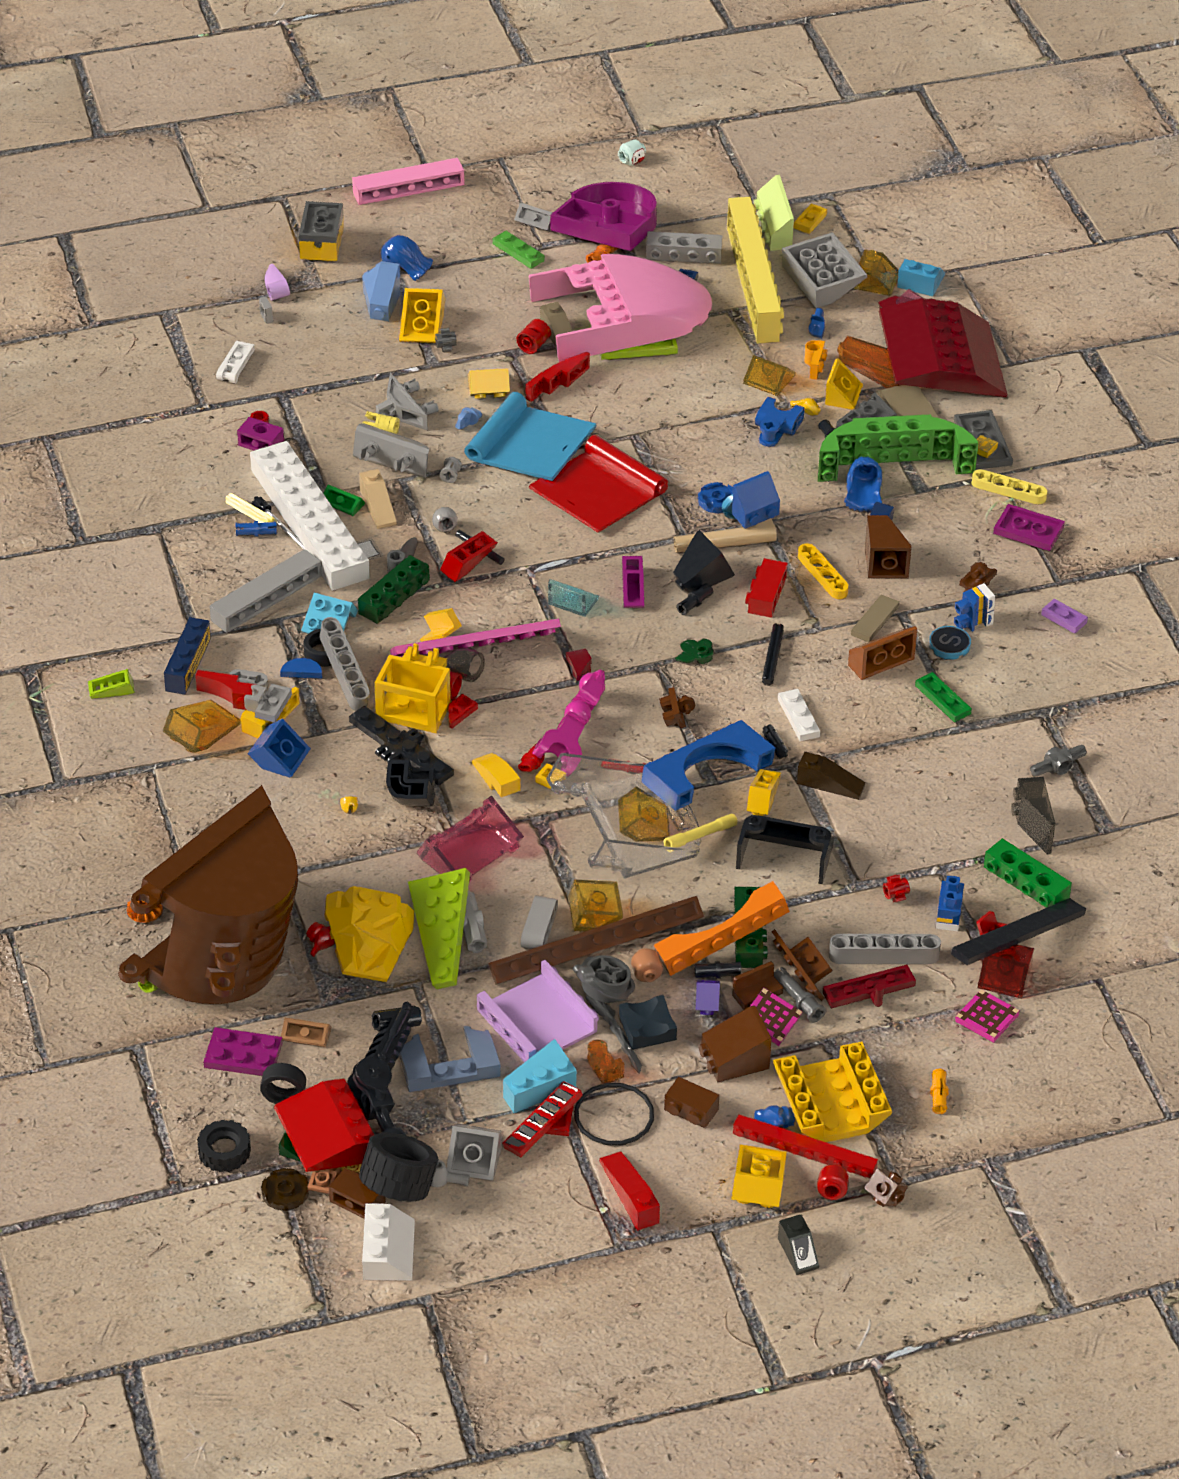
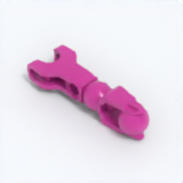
M599 669L582 676L579 681L580 690L566 706L564 717L558 727L546 731L533 750V754L539 758H542L545 753L555 754L560 759V769L565 771L567 776L575 768L582 756L578 739L591 718V711L605 691V672Z

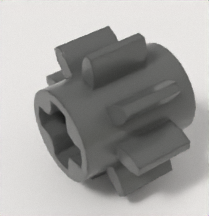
M441 328L439 330L440 333L435 334L436 347L442 348V352L451 351L452 346L457 345L455 331L450 332V328Z

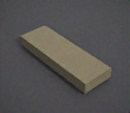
M881 594L853 627L851 635L870 642L899 608V601Z

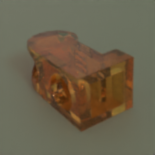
M598 1039L589 1042L587 1061L601 1083H611L624 1078L625 1064L621 1058L614 1060L608 1051L607 1043Z

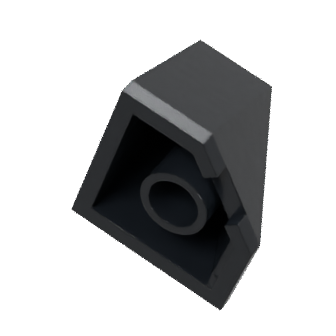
M700 530L694 535L673 571L677 579L675 581L676 585L681 591L685 589L688 593L698 590L705 583H708V586H713L735 575L723 553Z

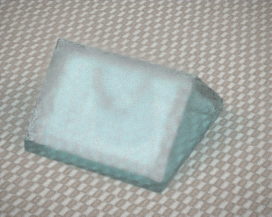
M549 579V605L586 617L599 599V595Z

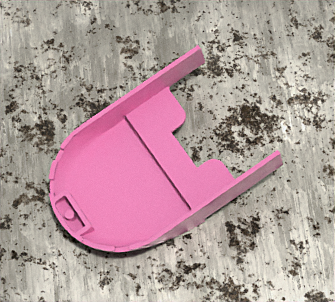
M601 254L602 260L591 261L590 263L580 265L575 264L570 267L528 276L532 302L595 289L602 304L591 306L586 311L592 326L591 328L556 335L559 362L584 352H589L590 356L686 335L692 332L693 327L701 326L708 319V314L712 310L710 293L702 284L666 265L635 256Z

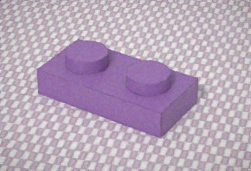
M1056 599L1048 603L1041 613L1042 616L1074 634L1085 626L1088 620L1087 616Z

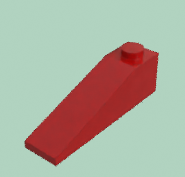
M622 1151L599 1158V1162L636 1230L639 1231L659 1224V1202L649 1185Z

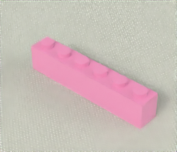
M453 158L352 177L353 194L358 204L362 205L464 185V169L459 159Z

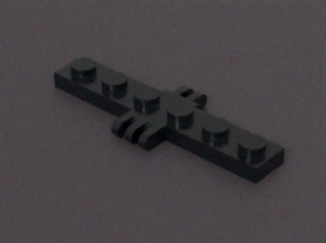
M365 705L349 716L351 724L381 745L376 749L375 754L379 757L381 756V759L387 761V763L388 760L401 759L410 760L412 767H434L436 770L435 784L437 786L454 776L453 768L420 745L424 734L418 732L417 729L412 728L408 732L406 730L401 732Z

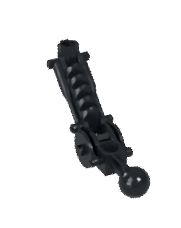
M404 1002L400 1008L373 1012L372 1026L379 1033L375 1035L365 1058L361 1059L354 1066L351 1075L347 1079V1084L359 1107L363 1110L366 1120L376 1119L382 1133L392 1132L406 1135L402 1129L394 1127L389 1115L395 1103L388 1086L392 1079L391 1070L411 1033V1027L420 1026L422 1022L420 1008L412 1006L409 1002Z

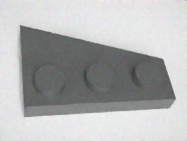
M875 392L867 402L863 401L860 403L858 409L851 410L836 423V428L852 422L853 418L897 416V414Z

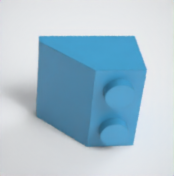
M905 259L899 268L897 288L934 296L945 276V272L941 268L930 264L927 265Z

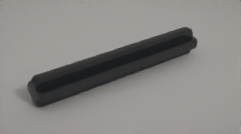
M775 623L772 627L762 676V683L764 685H772L774 681L784 631L783 624Z

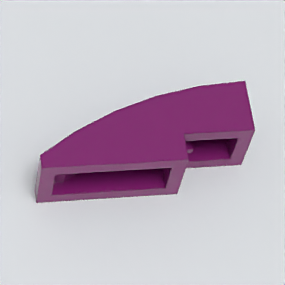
M622 556L624 608H644L643 556Z

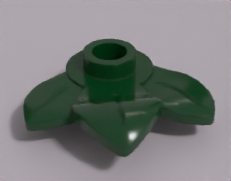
M705 638L698 642L690 639L680 643V648L683 652L676 656L675 660L684 663L697 661L700 664L709 663L714 655L713 644L711 640Z

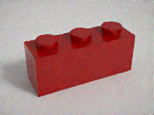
M764 558L761 566H757L756 579H752L751 592H747L745 604H748V613L772 618L787 579V562Z

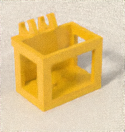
M414 643L413 647H408L403 657L388 656L374 682L377 715L389 723L437 733L450 703V668H446L447 658L439 657L438 648H433V651L428 652V656L419 654V644Z

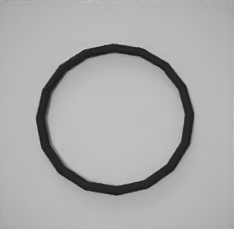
M603 1083L591 1087L582 1094L583 1096L574 1107V1121L581 1133L592 1141L604 1145H625L637 1141L649 1132L654 1122V1107L648 1096L636 1087L624 1083ZM606 1087H621L634 1091L645 1100L649 1107L650 1119L645 1129L635 1137L622 1141H607L593 1136L581 1124L579 1108L583 1100L594 1091Z

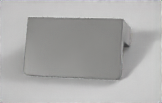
M520 203L514 220L550 231V215L553 212Z

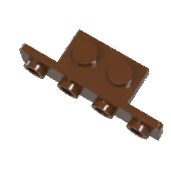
M775 929L771 931L776 938L773 940V943L780 952L785 950L787 953L783 956L791 967L793 965L797 967L794 971L801 982L807 981L808 985L805 986L807 991L814 996L817 995L822 1002L825 998L815 984L833 971L809 937H806L789 949Z

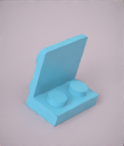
M314 593L301 631L309 634L311 631L321 629L322 621L327 617L336 618L344 631L349 616L356 618L358 609L352 602Z

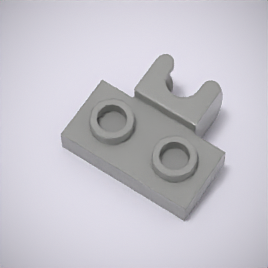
M271 684L268 690L263 686L251 685L252 695H245L244 698L246 710L255 712V718L275 723L290 699L292 689L276 684Z

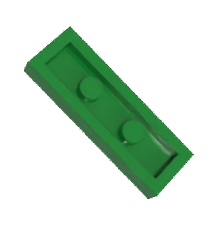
M933 672L916 680L915 686L954 723L971 715L972 708Z

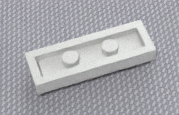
M794 689L778 693V701L799 741L820 737V730L800 691Z

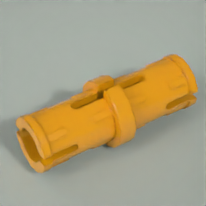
M939 1068L932 1071L930 1095L933 1097L932 1111L936 1114H944L947 1111L949 1088L946 1086L947 1072Z

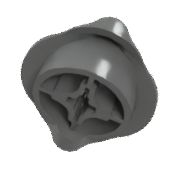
M607 955L587 957L578 968L577 973L582 981L584 992L597 1001L605 1003L626 1001L635 989V983L631 978L629 967L618 958Z

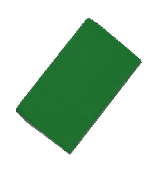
M329 484L323 493L334 509L354 516L365 504L361 497Z

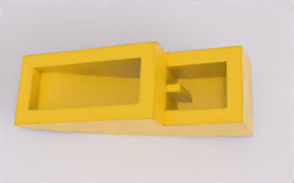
M490 753L472 760V764L491 790L495 789L501 798L521 791L520 777L498 755Z

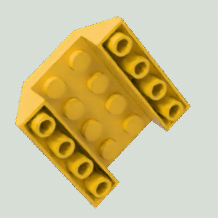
M862 1041L840 1046V1054L837 1059L800 1066L796 1055L773 1059V1064L801 1133L811 1138L831 1142L868 1134L892 1114L890 1104Z

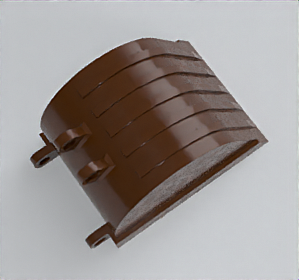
M262 785L143 877L141 888L131 897L130 907L138 914H148L160 904L174 913L171 933L142 958L133 953L119 966L118 972L121 981L128 984L139 981L143 985L149 981L174 997L200 1004H226L240 1001L256 994L270 982L281 962L298 887V866L295 852L271 808V801ZM137 901H145L147 902V904L143 905L138 903Z

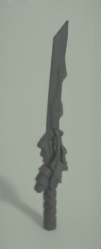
M577 964L573 967V971L575 972V974H577V977V971L580 964ZM587 995V1001L602 1016V1019L609 1023L610 1030L617 1036L622 1045L621 1049L628 1055L633 1067L640 1074L642 1064L614 1018L616 1011L607 1003L597 1001Z

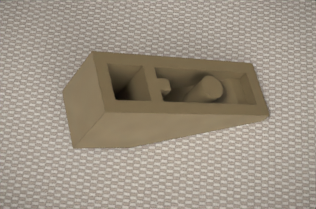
M558 302L540 306V319L550 327V339L557 348L556 335L572 332V327L565 311Z

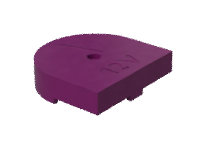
M625 182L590 184L572 192L571 198L550 215L551 231L631 251L647 237L648 231L653 232L656 228L657 201L653 193L639 185Z

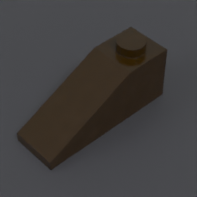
M804 751L798 765L797 784L857 800L860 799L866 782L827 757Z

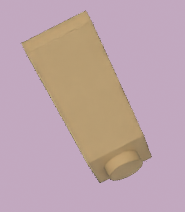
M379 469L359 473L360 492L377 529L397 525L386 485Z

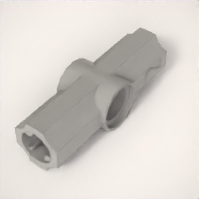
M468 890L463 933L468 950L473 953H479L484 948H487L482 911L478 910L474 893Z

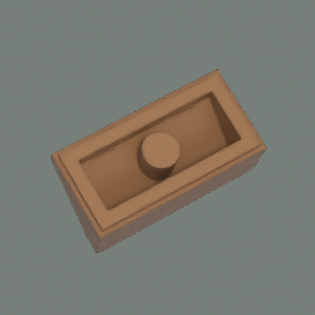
M285 1017L281 1037L283 1041L326 1047L332 1027L330 1024Z

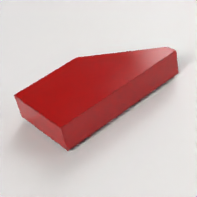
M461 694L449 703V728L453 729L478 709V703L464 694Z

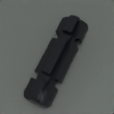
M771 724L765 725L762 733L767 738V741L775 747L776 756L779 759L786 758L788 756V749L783 745L784 743L774 726Z

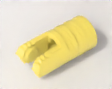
M369 411L366 412L365 416L367 419L376 422L363 421V423L397 434L400 425L399 418Z

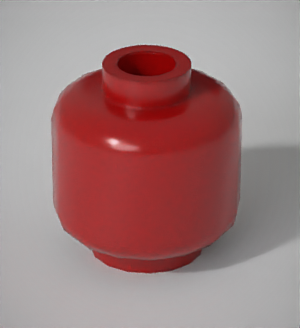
M835 1164L823 1167L819 1172L817 1189L820 1195L828 1200H838L846 1195L849 1185V1174L846 1169Z

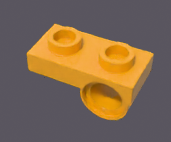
M811 340L805 344L804 362L810 366V379L817 380L819 372L823 373L824 361H826L828 349H825V341Z

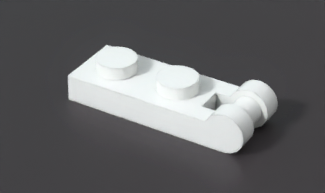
M236 341L219 367L216 379L221 381L226 379L230 383L236 384L240 373L255 351L254 344Z

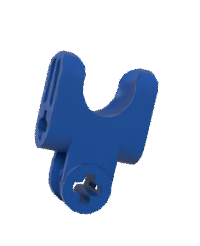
M767 397L755 418V425L760 426L762 431L759 436V443L766 447H773L778 444L784 433L793 436L803 422L805 407L795 405L788 411H781L775 408L776 399Z

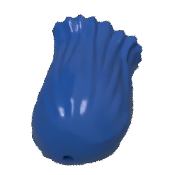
M397 235L390 238L381 249L382 261L400 264V267L414 281L422 277L430 269L433 262L432 258L425 257L418 245L406 236Z
M859 457L850 466L847 475V496L844 499V503H846L849 509L854 511H872L875 502L882 503L880 496L883 477L882 469L872 458Z

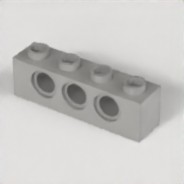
M648 231L646 259L721 264L722 235Z

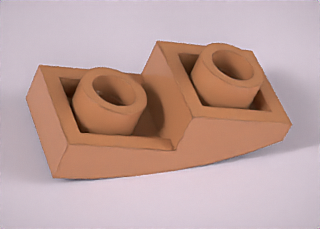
M341 1167L313 1171L307 1187L308 1190L329 1194V1186L340 1174Z

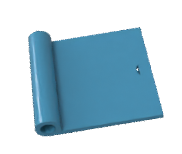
M512 392L468 443L464 452L467 458L474 462L553 481L597 426L593 422L527 407L524 396L521 393Z

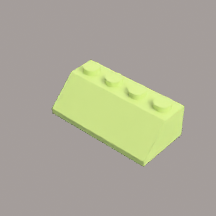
M776 175L757 191V199H754L756 210H758L757 215L759 221H761L762 233L765 232V244L769 245L770 251L782 250V248L793 244L794 217L781 177Z

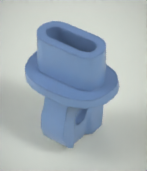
M473 407L463 408L458 415L455 427L463 429L468 425L476 424L479 418L482 417L481 411Z

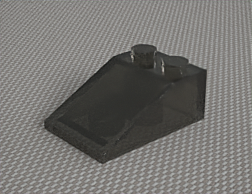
M1044 777L1018 778L1017 787L1013 788L1015 803H1011L1012 816H1016L1017 824L1049 855L1052 853L1056 823Z

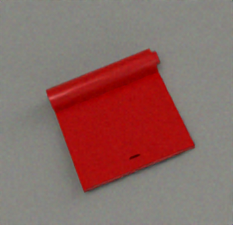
M592 435L586 442L585 452L567 462L553 481L540 478L530 484L529 489L599 533L641 506L664 494L668 489V480L600 436Z

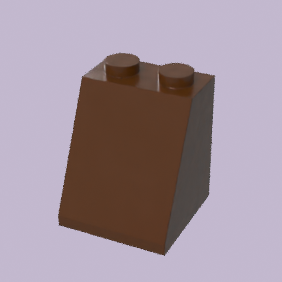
M867 515L865 553L868 579H909L911 544L888 515Z
M753 1005L704 1032L701 1044H699V1052L702 1058H706L708 1071L711 1075H714L718 1083L770 1069L772 1038L756 1006Z

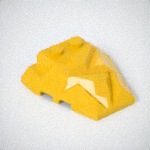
M357 886L349 887L346 892L336 891L327 894L324 917L326 921H329L331 927L330 936L336 943L335 952L342 974L387 982L413 931L414 910L408 904L401 903V897L398 894Z

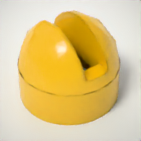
M354 796L341 798L342 810L348 813L349 809H351V813H354L358 808V798Z

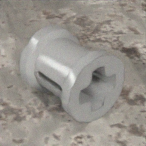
M449 457L444 461L445 467L440 472V478L446 483H454L457 480V472L460 471L462 463L456 457Z

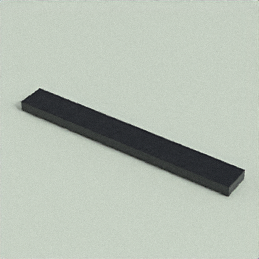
M1068 898L952 947L951 955L964 964L970 965L1082 917L1086 913V908Z

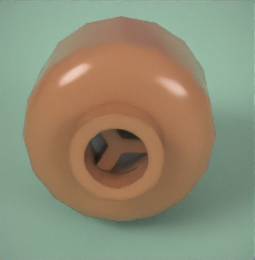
M643 948L633 955L631 965L636 979L641 982H653L661 976L663 966L660 956L655 950Z

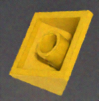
M839 358L835 360L826 384L825 405L852 410L856 406L863 384Z

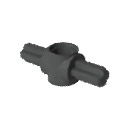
M1078 745L1069 750L1066 748L1060 749L1057 746L1053 747L1045 754L1044 761L1030 767L1033 777H1038L1047 772L1063 775L1071 769L1074 760L1087 754L1084 745Z

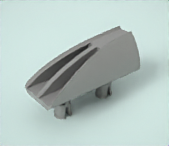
M365 423L357 426L353 456L355 458L426 478L429 447L418 441Z

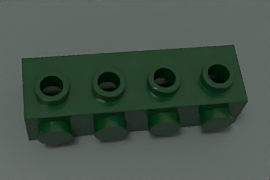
M409 555L358 598V614L376 624L387 618L392 611L400 607L405 600L413 596L417 590L428 583L430 580L429 564Z
M734 886V915L749 900L753 891L760 887ZM761 927L735 941V962H741V968H756L763 965V959L768 957V946H763V943H767V929Z

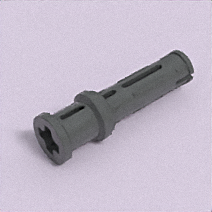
M780 967V970L777 969L774 972V977L796 1001L797 1008L807 1014V1018L811 1023L818 1022L824 1017L826 1008L822 1004H818L815 1001V996L812 993L806 992L784 967Z

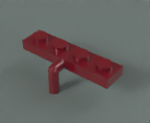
M906 964L823 986L822 993L831 1009L870 998L876 1007H881L883 995L915 987L916 979Z

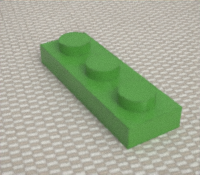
M504 231L493 238V245L530 269L545 261L544 254L508 231Z

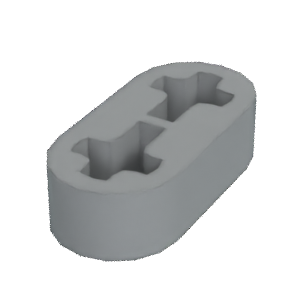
M236 669L229 673L231 675H238L239 682L257 684L268 689V677L264 673Z

